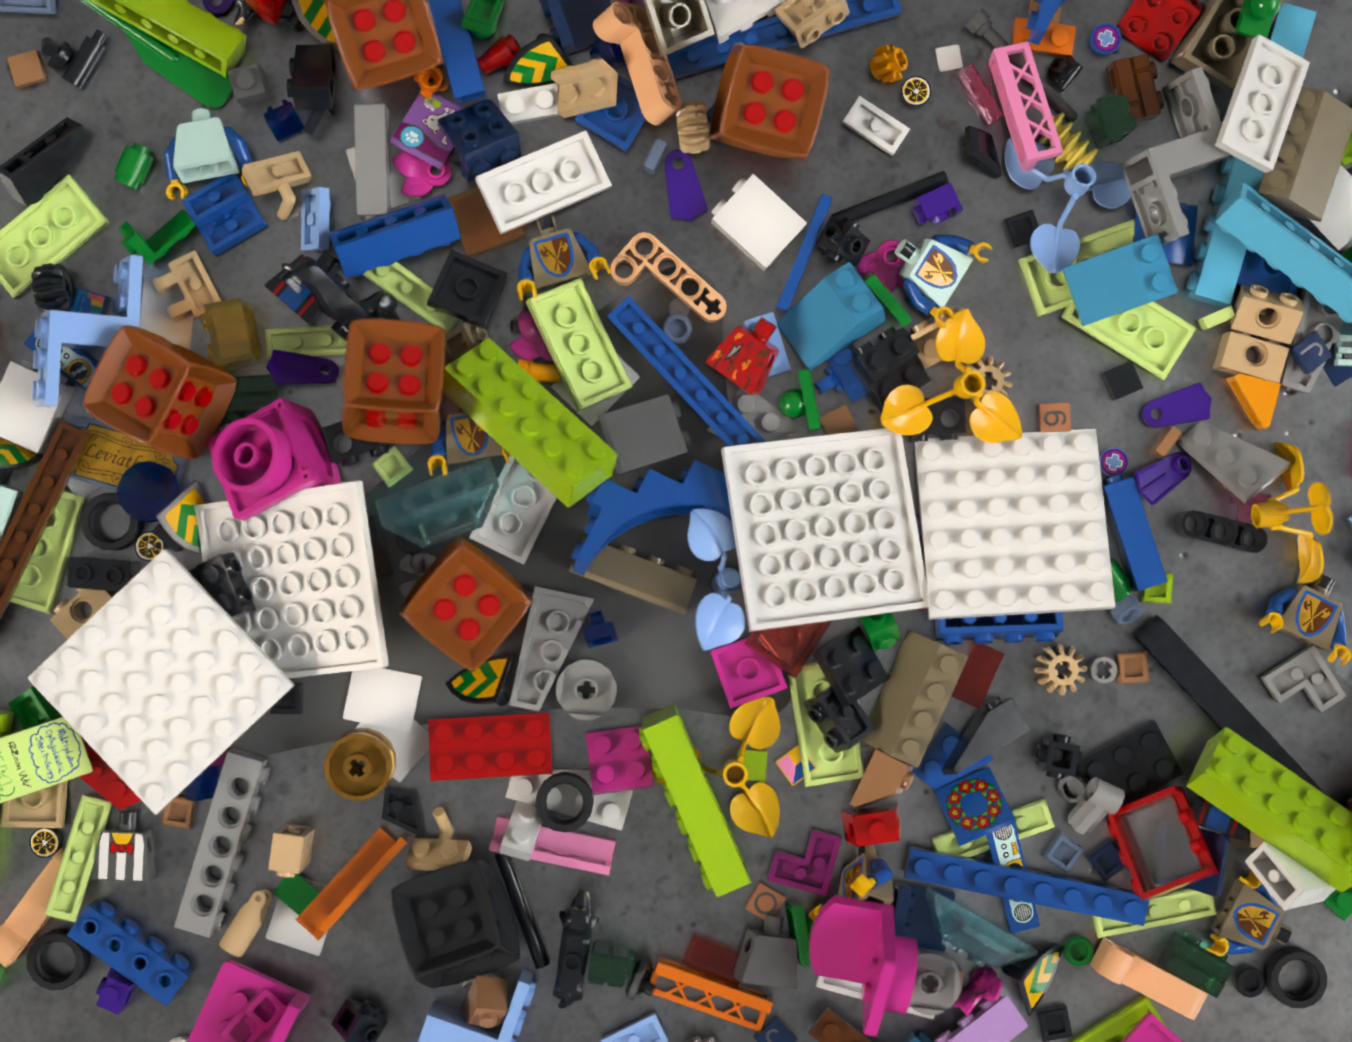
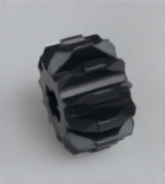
M48 263L35 267L31 275V286L33 288L32 295H34L35 304L38 306L39 311L42 314L49 310L70 312L74 303L73 284H71L70 275L67 273L64 265Z

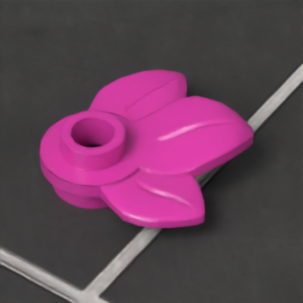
M407 151L398 153L392 159L396 169L403 176L407 177L402 185L401 193L409 197L425 196L434 186L445 185L452 176V167L447 159L442 166L441 174L437 176L431 173L433 165Z
M897 240L884 241L879 245L877 251L865 254L859 261L857 267L858 274L863 276L868 270L872 271L890 293L896 289L897 285L904 289V280L899 276V272L905 261L898 256L893 261L886 258L887 253L891 250L895 251L900 242Z
M528 311L521 312L518 317V325L523 336L510 343L511 350L525 360H535L541 357L545 361L554 362L549 351L545 348L546 345L531 313Z
M987 967L976 970L971 976V982L962 989L961 1000L955 1001L953 1006L955 1008L960 1007L968 1016L982 998L988 1001L998 1000L1002 989V981L997 978V973L994 969Z

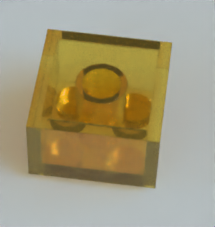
M242 298L204 304L205 313L201 314V320L205 332L209 331L211 343L207 344V350L211 362H215L216 366L227 370L263 364L264 358L253 304Z

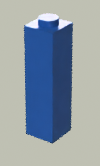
M428 0L457 104L487 97L470 32L468 29L461 28L462 18L465 14L461 0Z
M1123 474L1105 479L1107 485L1102 487L1104 507L1126 574L1131 580L1130 585L1133 591H1140L1168 582L1134 477L1124 479Z

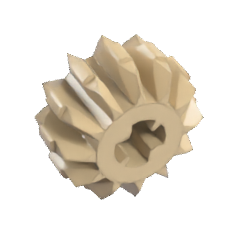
M685 101V103H682L681 108L676 111L680 150L683 153L691 154L706 151L710 147L706 105L702 101Z
M988 356L985 360V365L980 358L974 363L975 367L972 365L965 366L966 368L970 367L972 371L979 372L983 377L987 374L988 380L993 381V385L987 387L988 390L984 389L983 395L987 392L995 391L1008 397V394L1002 388H1011L1013 383L1004 381L1005 377L1011 375V371L1006 370L1001 373L1000 369L1004 366L1002 360L993 366V357ZM974 397L969 398L968 401L974 403Z
M1057 643L1055 652L1051 647H1045V653L1048 657L1045 658L1038 655L1036 658L1039 662L1043 663V667H1035L1034 672L1044 673L1037 682L1040 685L1048 683L1046 691L1050 693L1057 687L1058 694L1065 695L1066 686L1070 691L1075 692L1077 688L1074 681L1076 680L1080 683L1085 681L1083 677L1078 676L1079 672L1087 671V666L1078 665L1084 659V656L1082 654L1074 655L1075 647L1071 645L1064 651L1063 644ZM1057 664L1063 665L1067 669L1064 675L1059 673V677H1057L1058 671L1055 669Z

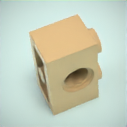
M1242 284L1233 306L1235 316L1230 319L1231 329L1291 345L1304 313L1302 301L1291 293L1282 292L1277 294L1269 292L1267 288L1253 284L1250 287ZM1266 308H1272L1275 310L1270 315L1260 314V312Z
M1238 330L1222 334L1213 369L1233 375L1241 373L1275 383L1280 382L1289 348L1280 346L1281 342L1264 337L1262 340L1251 337L1252 334ZM1248 348L1254 349L1257 353V360L1254 364L1250 363L1246 358Z
M77 588L78 594L71 601L65 599L54 609L56 615L49 621L68 640L112 599L117 592ZM84 602H88L92 607V614L89 618L84 617L81 613V606Z
M284 824L273 833L268 870L277 871V876L288 878L295 877V874H300L310 864L315 828Z

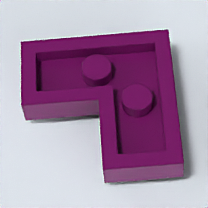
M812 828L804 857L775 849L767 881L826 896L842 837Z

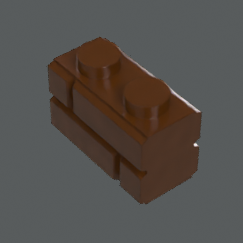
M1148 54L1115 60L1107 67L1120 126L1151 120L1161 114L1160 109L1164 108V99L1161 91H1156L1154 79H1157V68L1155 62L1149 60Z

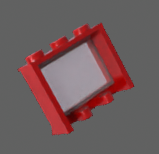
M1171 786L1122 806L1113 815L1107 813L1109 832L1119 842L1121 847L1118 851L1119 857L1123 865L1129 867L1133 877L1130 879L1131 887L1134 893L1141 897V900H1151L1201 879L1219 874L1183 787Z

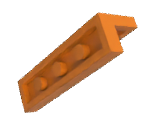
M379 828L296 918V921L319 940L407 842L402 837L395 841L384 830Z
M658 956L649 980L650 983L655 985L659 975L676 983V986L668 990L656 987L653 995L761 1032L767 1014H770L773 1006L771 995ZM690 986L702 990L705 996L696 1000L689 999L683 988ZM679 990L682 996L675 994L673 992ZM715 996L732 1001L733 1006L725 1010L717 1009L711 998ZM708 1000L710 1006L703 1004L702 1002ZM747 1006L759 1010L760 1013L757 1021L754 1022L744 1018L740 1008ZM736 1010L739 1016L731 1014V1012Z

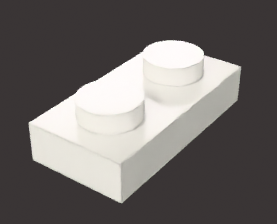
M557 83L497 94L500 111L511 124L561 116L557 113L559 97Z
M861 96L858 97L842 122L843 125L891 156L894 155L910 128Z
M519 801L516 802L500 846V854L526 861L530 860L542 825V821L537 815L536 806Z

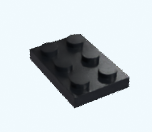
M1150 720L1083 756L1079 769H1076L1084 774L1089 782L1093 777H1098L1124 790L1125 796L1121 807L1183 775L1155 720Z

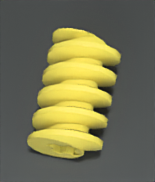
M1062 112L1055 116L1052 115L1063 150L1062 155L1057 156L1055 162L1058 164L1066 160L1067 163L1063 171L1065 169L1070 171L1078 164L1089 165L1093 162L1098 149L1094 148L1086 151L1090 143L1089 139L1078 142L1082 132L1078 130L1070 133L1073 122L1070 121L1062 125L1061 122L1065 116ZM1042 135L1038 144L1042 146L1050 143L1048 149H1052L1050 139Z

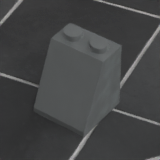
M666 394L598 415L607 445L618 454L615 463L618 476L688 453L686 447L691 445L687 429H680L677 417L682 415L676 399L670 400L669 395Z

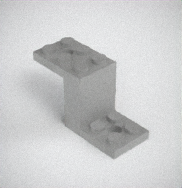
M1202 67L1192 69L1162 87L1180 139L1148 148L1120 164L1145 237L1148 238L1158 234L1162 246L1190 234L1187 228V218L1182 212L1177 199V189L1171 180L1203 170L1231 155L1215 146L1222 123L1219 108L1215 105L1210 91L1209 79L1205 76Z

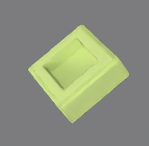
M1229 306L1195 321L1199 330L1203 331L1234 318L1235 314L1232 306Z
M395 445L388 450V453H384L371 463L389 488L414 470Z

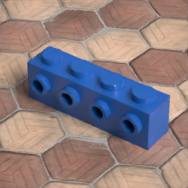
M445 194L329 233L338 263L345 278L360 276L368 270L380 266H389L397 260L409 256H418L426 250L438 246H448L453 241L461 239L453 208Z
M1062 612L935 619L936 641H944L945 645H959L963 643V640H975V644L993 643V639H1005L1006 643H1020L1024 641V638H1036V642L1054 641V637H1058L1064 630Z
M98 900L90 903L67 936L167 1006L194 972V969L189 966L190 962L182 955H173L166 950L165 944L160 939L154 936L148 937L142 933L140 926L133 920L121 918L115 913V908L105 901L99 902Z

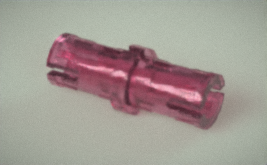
M970 64L961 69L957 75L970 94V102L976 104L987 126L1002 118L1004 113L1001 112L991 95L993 90L990 85L986 86L975 64Z

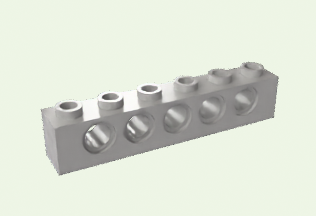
M236 748L227 751L176 918L175 928L208 938L216 930H221L226 917V913L222 912L225 901H230L235 884L231 883L234 872L238 873L244 857V855L239 853L242 844H247L252 832V826L248 825L251 814L257 813L261 802V797L257 796L260 784L265 785L269 776L270 768L266 767L268 758ZM237 778H244L248 782L249 789L247 792H241L237 789L235 784ZM228 807H234L239 811V821H232L228 818ZM219 836H225L230 840V850H224L219 846ZM211 865L221 869V879H215L210 875L209 867ZM205 894L212 898V908L202 905L200 901L201 895Z

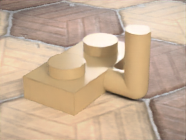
M300 151L244 164L242 168V173L254 197L279 191L283 200L277 216L282 220L289 218L296 201L291 187L309 183L312 177Z
M437 807L433 810V816L441 830L438 839L413 838L404 860L408 870L434 871L455 863L468 861L472 846L469 840H451L454 829L444 808Z

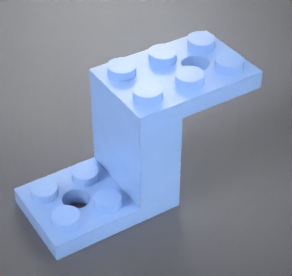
M130 255L120 260L119 265L114 267L113 280L114 283H118V296H113L112 313L117 314L116 316L49 310L41 314L40 319H36L35 338H40L39 349L34 350L33 368L38 369L37 381L32 382L31 399L36 400V407L58 406L61 347L105 351L114 335L122 326L130 325L139 328L143 256Z
M522 969L503 1025L500 1024L498 1028H483L479 1025L468 1024L460 1014V1009L434 1001L426 1017L418 1042H516L517 1040L513 1039L512 1035L519 1037L527 1011L522 1010V1007L530 1006L537 982L532 981L534 971Z

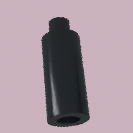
M97 29L92 38L86 36L61 78L82 89L106 50L103 43L108 35Z

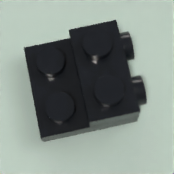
M893 326L878 335L881 340L874 346L870 341L855 350L857 357L849 361L850 366L880 413H882L887 396L896 387L912 385L921 388L931 381L915 356L920 351L904 327L897 331Z
M234 552L220 554L196 565V568L188 571L232 619L255 610L252 592L246 586L241 573V564L235 557Z

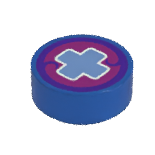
M1109 23L1098 25L1090 34V47L1093 52L1101 56H1108L1114 53L1121 44L1119 29Z

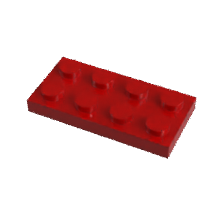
M550 713L428 720L431 782L553 775Z

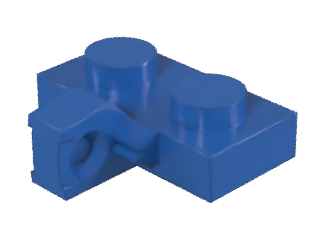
M853 343L826 360L829 364V367L824 369L827 376L814 384L820 395L835 387L838 393L844 390L853 404L868 394L849 364L850 360L857 357L856 348Z

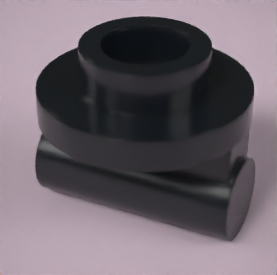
M49 37L41 40L42 53L45 56H51L47 64L50 68H54L56 65L62 67L71 55V52L68 51L70 44L64 41L58 47Z
M1071 55L1059 56L1050 64L1048 77L1055 83V87L1059 91L1065 92L1083 67Z

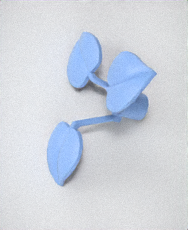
M1009 138L1006 143L1004 154L1006 170L1010 178L1018 186L1032 190L1036 189L1042 180L1052 182L1062 178L1065 179L1064 188L1071 195V199L1059 219L1057 227L1052 224H1042L1033 231L1030 238V248L1037 261L1048 272H1062L1063 268L1070 266L1075 261L1080 250V240L1077 233L1071 229H1062L1074 203L1087 190H1093V198L1099 205L1108 209H1117L1124 206L1130 200L1131 194L1120 164L1113 162H1098L1092 166L1078 164L1071 172L1065 169L1062 173L1048 176L1055 166L1053 157L1038 161L1034 170L1022 172L1012 139ZM1035 142L1038 152L1048 149L1044 145L1040 146L1038 142Z
M694 509L690 512L687 532L690 550L697 558L708 562L718 559L721 555V562L717 567L719 572L713 576L711 581L712 588L716 593H710L700 601L696 611V632L701 648L706 651L729 644L739 638L745 628V616L740 606L730 603L731 596L729 595L740 588L742 584L740 573L734 568L725 567L727 562L725 551L736 547L732 521L714 510Z

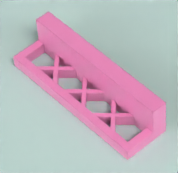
M1029 42L993 49L988 64L1021 171L1034 170L1038 161L1061 156L1063 150ZM1023 52L1026 62L1023 69L1021 70L1010 64L1008 55ZM1021 78L1033 84L1035 91L1031 97L1018 90L1017 84ZM1029 106L1041 111L1043 119L1039 125L1027 119L1026 111ZM1038 133L1050 139L1052 149L1037 151L1034 140Z
M497 816L489 851L500 852V846L510 821L509 817ZM541 825L530 859L609 876L616 840L576 831L558 832L553 831L546 825Z

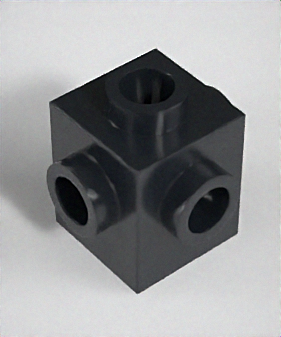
M830 217L816 244L825 251L823 256L837 264L840 261L844 263L850 261L852 266L856 267L871 240L858 230L860 225L853 220L844 217L841 221Z
M1053 733L1052 738L1043 737V742L1037 745L1035 761L1039 762L1038 767L1046 771V776L1064 779V775L1075 776L1076 769H1079L1082 760L1080 746L1071 742V737L1067 735ZM1055 749H1059L1060 757L1053 760Z
M347 998L331 1025L345 1042H376L388 1022L379 1013L380 1008L376 1004L367 1000L361 1003Z

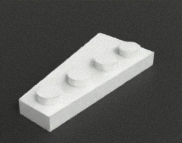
M705 0L719 44L729 40V35L738 30L743 32L751 28L754 21L765 15L768 17L776 14L775 9L787 0Z
M553 768V774L570 772L579 775L587 781L592 789L590 770ZM551 775L511 777L505 798L535 806L538 789L544 780ZM568 784L557 785L551 789L546 801L548 810L572 817L579 814L583 805L582 795L579 790ZM633 790L593 795V809L587 821L622 831Z

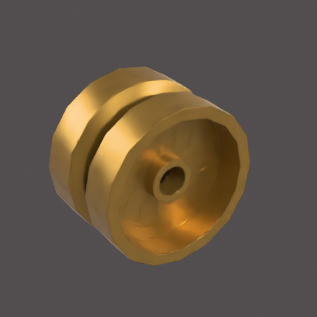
M369 728L351 730L343 734L328 750L324 761L325 778L330 788L340 797L351 801L368 800L378 795L392 779L396 768V752L391 742L381 732ZM362 760L365 763L364 768L359 767L357 762Z

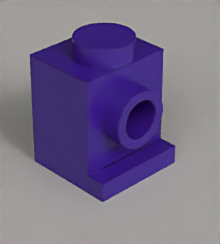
M951 182L918 197L914 201L916 207L913 208L914 216L919 224L932 221L934 225L949 219V212H952L955 217L963 211Z
M111 967L107 977H103L97 988L96 994L99 995L96 1006L119 1015L129 1006L137 985Z

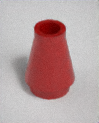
M512 34L506 37L502 35L485 53L477 58V62L483 72L488 74L493 70L508 66L512 58L521 50V47Z

